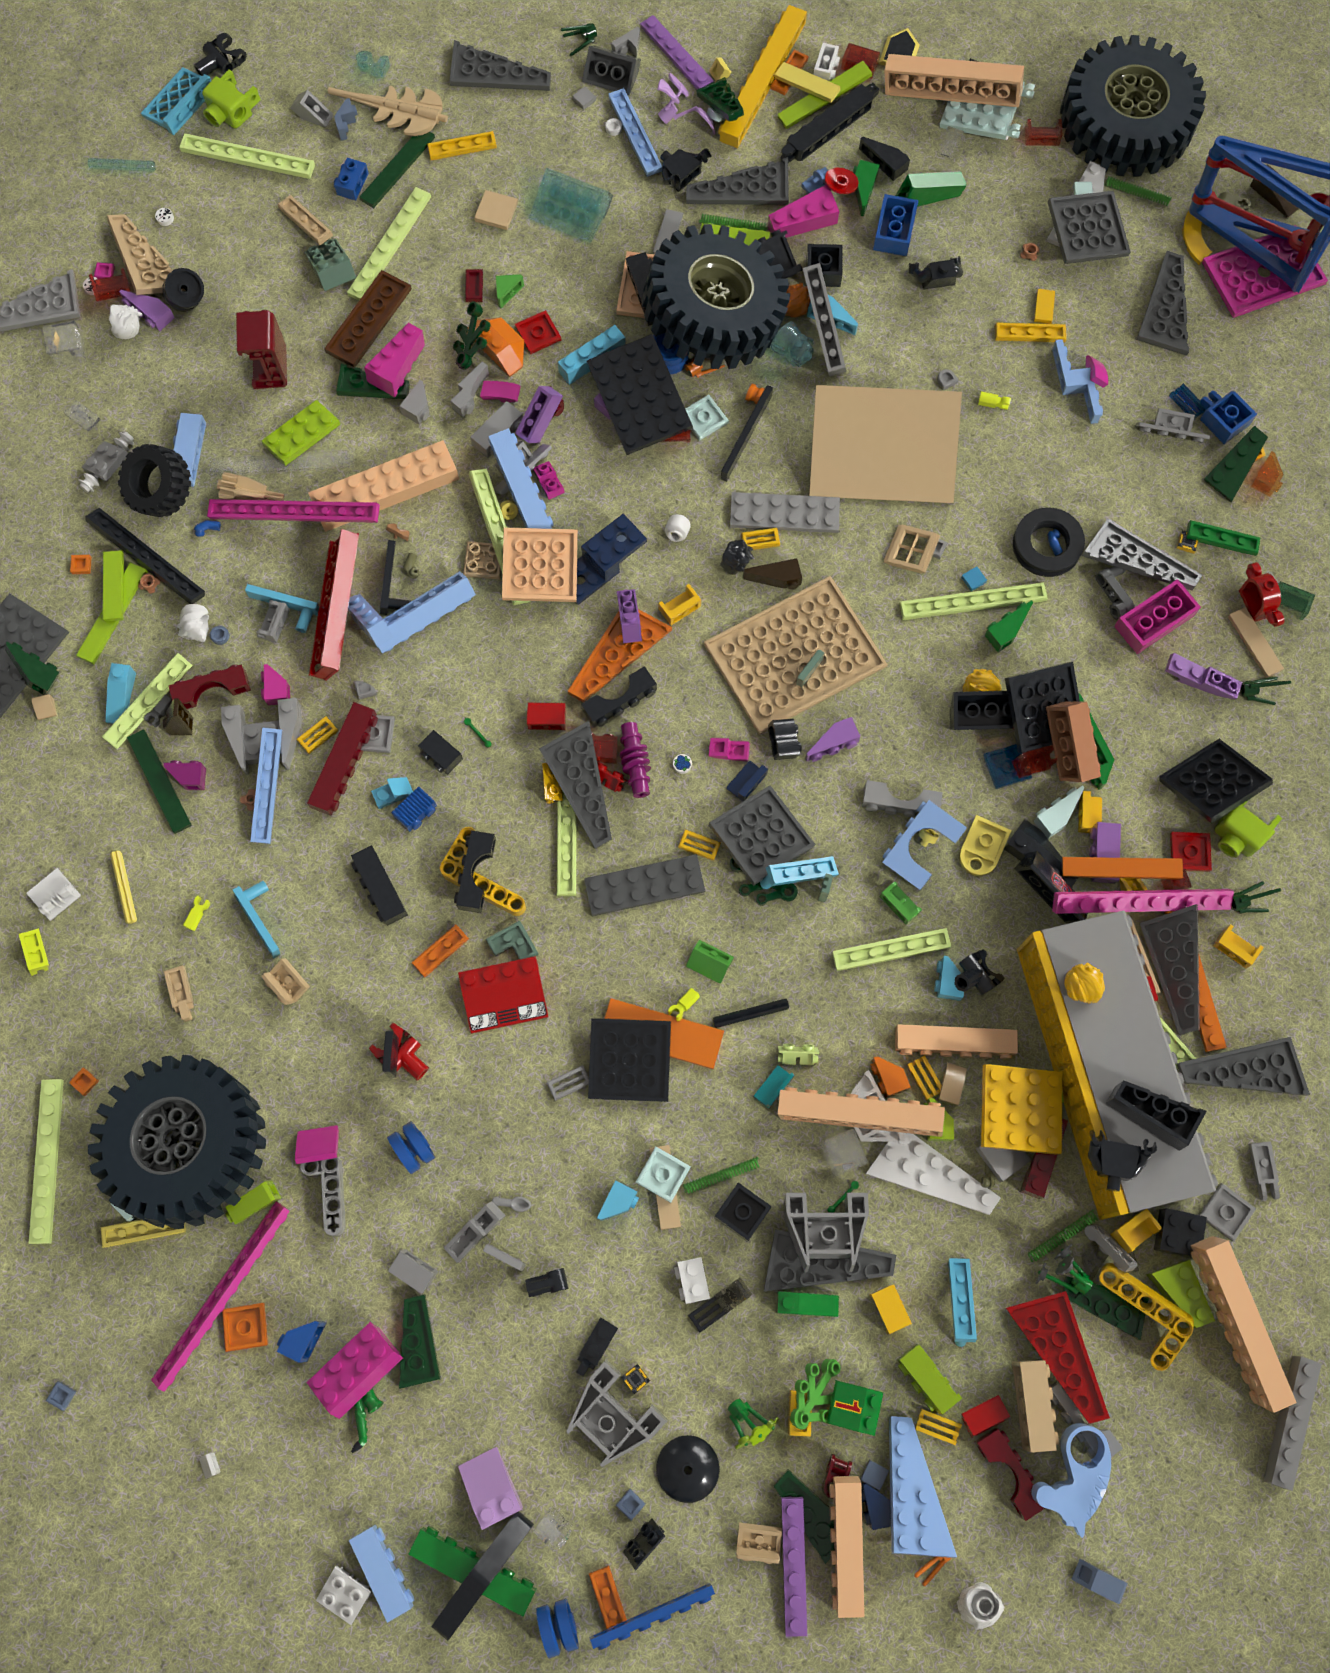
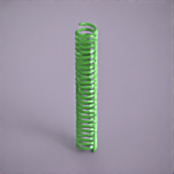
M1110 176L1106 180V186L1109 185L1111 187L1112 185V188L1116 189L1117 187V190L1121 191L1122 189V192L1125 189V192L1129 193L1130 191V194L1134 195L1135 193V196L1139 197L1140 195V198L1143 195V198L1147 199L1148 197V200L1152 201L1153 199V202L1156 199V203L1158 202L1159 204L1161 201V205L1166 203V206H1168L1172 197H1167V195H1162V193L1159 195V192L1154 193V191L1146 190L1144 187L1141 188V186H1136V184L1133 186L1131 183L1128 184V182H1123V180H1115V178H1110Z
M702 214L701 220H699L700 224L713 223L714 225H729L735 228L737 226V228L755 230V228L756 230H767L766 223L764 225L761 223L760 226V222L755 223L753 221L752 224V221H750L749 225V220L748 222L745 220L744 223L743 219L741 224V219L736 221L735 218L733 222V218L728 220V217H726L725 221V216H721V218L718 216L717 219L716 215L714 220V215L713 217L710 215L709 218L708 214L706 219V214Z
M756 1156V1158L738 1163L737 1165L735 1164L734 1166L732 1165V1167L720 1170L719 1172L708 1174L698 1180L683 1184L685 1193L688 1192L690 1194V1191L693 1193V1190L696 1192V1189L699 1191V1188L702 1190V1186L705 1189V1185L708 1187V1184L709 1186H711V1183L714 1185V1182L717 1184V1180L720 1183V1179L723 1182V1178L726 1181V1177L727 1179H729V1176L732 1178V1175L735 1177V1173L738 1176V1172L741 1175V1171L744 1174V1170L746 1173L753 1170V1166L754 1169H756V1165L759 1168L757 1160L759 1158Z
M1092 1209L1081 1219L1078 1218L1076 1222L1062 1229L1060 1233L1057 1232L1052 1238L1047 1239L1036 1249L1033 1248L1031 1252H1028L1031 1262L1033 1260L1030 1255L1037 1262V1259L1040 1260L1042 1255H1048L1050 1250L1053 1251V1248L1056 1249L1058 1245L1061 1246V1243L1064 1244L1066 1239L1069 1240L1072 1236L1074 1237V1234L1077 1235L1082 1229L1085 1230L1087 1225L1095 1223V1220L1098 1221V1218L1093 1213L1095 1210Z

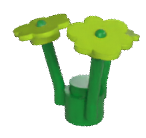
M740 1398L736 1399L727 1409L731 1414L729 1418L734 1423L740 1436L739 1444L735 1446V1449H740L750 1443L755 1446L759 1442H763L770 1432L775 1429V1425L780 1418L776 1417L775 1420L771 1418L768 1421L751 1408L747 1402L743 1403ZM749 1412L764 1423V1425L756 1427L748 1418ZM737 1420L739 1422L745 1420L752 1429L751 1436L744 1435Z

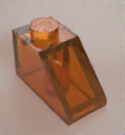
M1270 452L1251 485L1252 488L1269 497L1274 491L1278 492L1283 484L1280 481L1284 474L1275 452Z

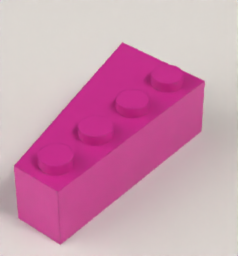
M824 185L770 214L767 226L769 232L772 233L778 229L781 232L787 230L788 234L785 235L787 238L838 224L839 209L831 189Z
M408 322L364 367L367 382L396 397L398 388L404 383L406 374L410 372L413 362L417 360L425 346L423 330Z

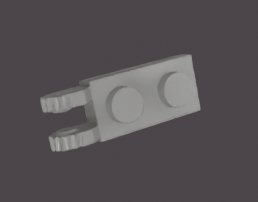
M1271 1141L1248 1144L1260 1200L1266 1201L1268 1197L1265 1184H1270L1272 1198L1274 1200L1280 1199L1279 1179Z
M1094 1224L1085 1228L1084 1232L1088 1239L1096 1241L1100 1250L1113 1259L1114 1265L1119 1270L1129 1272L1138 1266L1134 1259L1101 1226Z

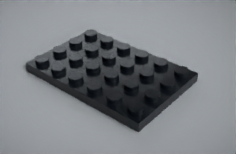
M653 334L587 360L590 372L626 456L693 429V425Z

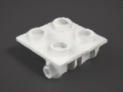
M58 868L27 892V895L38 906L39 911L50 921L81 896Z
M335 1566L316 1601L352 1625L372 1590L369 1589V1585L367 1586L362 1582L359 1583V1578L354 1580V1575L349 1576L350 1573L345 1571L343 1567Z

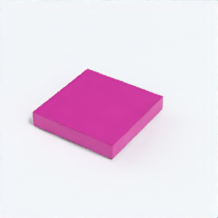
M338 1125L298 1131L295 1151L296 1164L337 1158Z

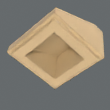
M50 694L31 699L38 720L57 716L54 698Z

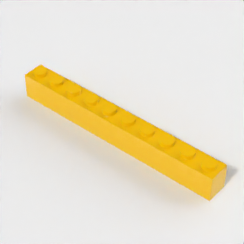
M788 5L786 11L782 12L780 22L776 23L773 35L768 37L767 46L762 48L759 60L755 61L752 73L748 74L745 86L742 85L738 100L743 107L744 115L735 121L729 122L725 119L724 124H721L718 130L720 142L738 148L770 90V85L775 79V73L782 63L786 61L806 24L807 11Z

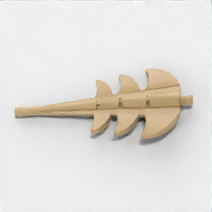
M389 86L385 97L328 88V94L350 98V100L379 109L373 117L374 122L382 121L390 114H393L392 119L387 123L388 128L402 126L408 120H411L409 126L404 130V135H424L430 132L436 124H439V121L447 122L448 120L447 115L441 114L443 105L440 96L430 89H425L424 97L419 102H416L415 93L408 87H405V94L401 99H397V92L393 86Z

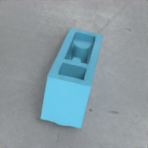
M828 295L836 328L856 335L858 323L832 296ZM810 303L807 317L815 320L812 304Z
M111 663L107 680L106 723L113 724L129 707L136 672L130 665Z

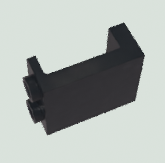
M778 229L770 233V238L766 239L764 236L758 239L762 243L759 254L762 255L770 250L775 256L771 266L782 265L784 272L781 279H787L803 271L801 264H796L785 237L788 234L787 230L781 232Z

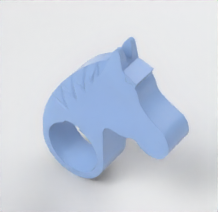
M1074 1423L1065 1429L1060 1440V1448L1068 1475L1067 1480L1055 1482L1052 1486L1045 1482H1037L1033 1485L1031 1494L1040 1506L1057 1512L1059 1517L1062 1518V1523L1066 1526L1074 1527L1076 1533L1083 1538L1085 1524L1096 1512L1108 1486L1111 1471V1453L1107 1439L1100 1430L1087 1423ZM1081 1431H1092L1098 1441L1096 1455L1091 1459V1462L1088 1461L1083 1464L1076 1462L1070 1450L1072 1439Z

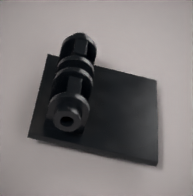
M653 1518L642 1525L638 1535L626 1544L623 1551L635 1571L665 1538V1531L656 1524Z

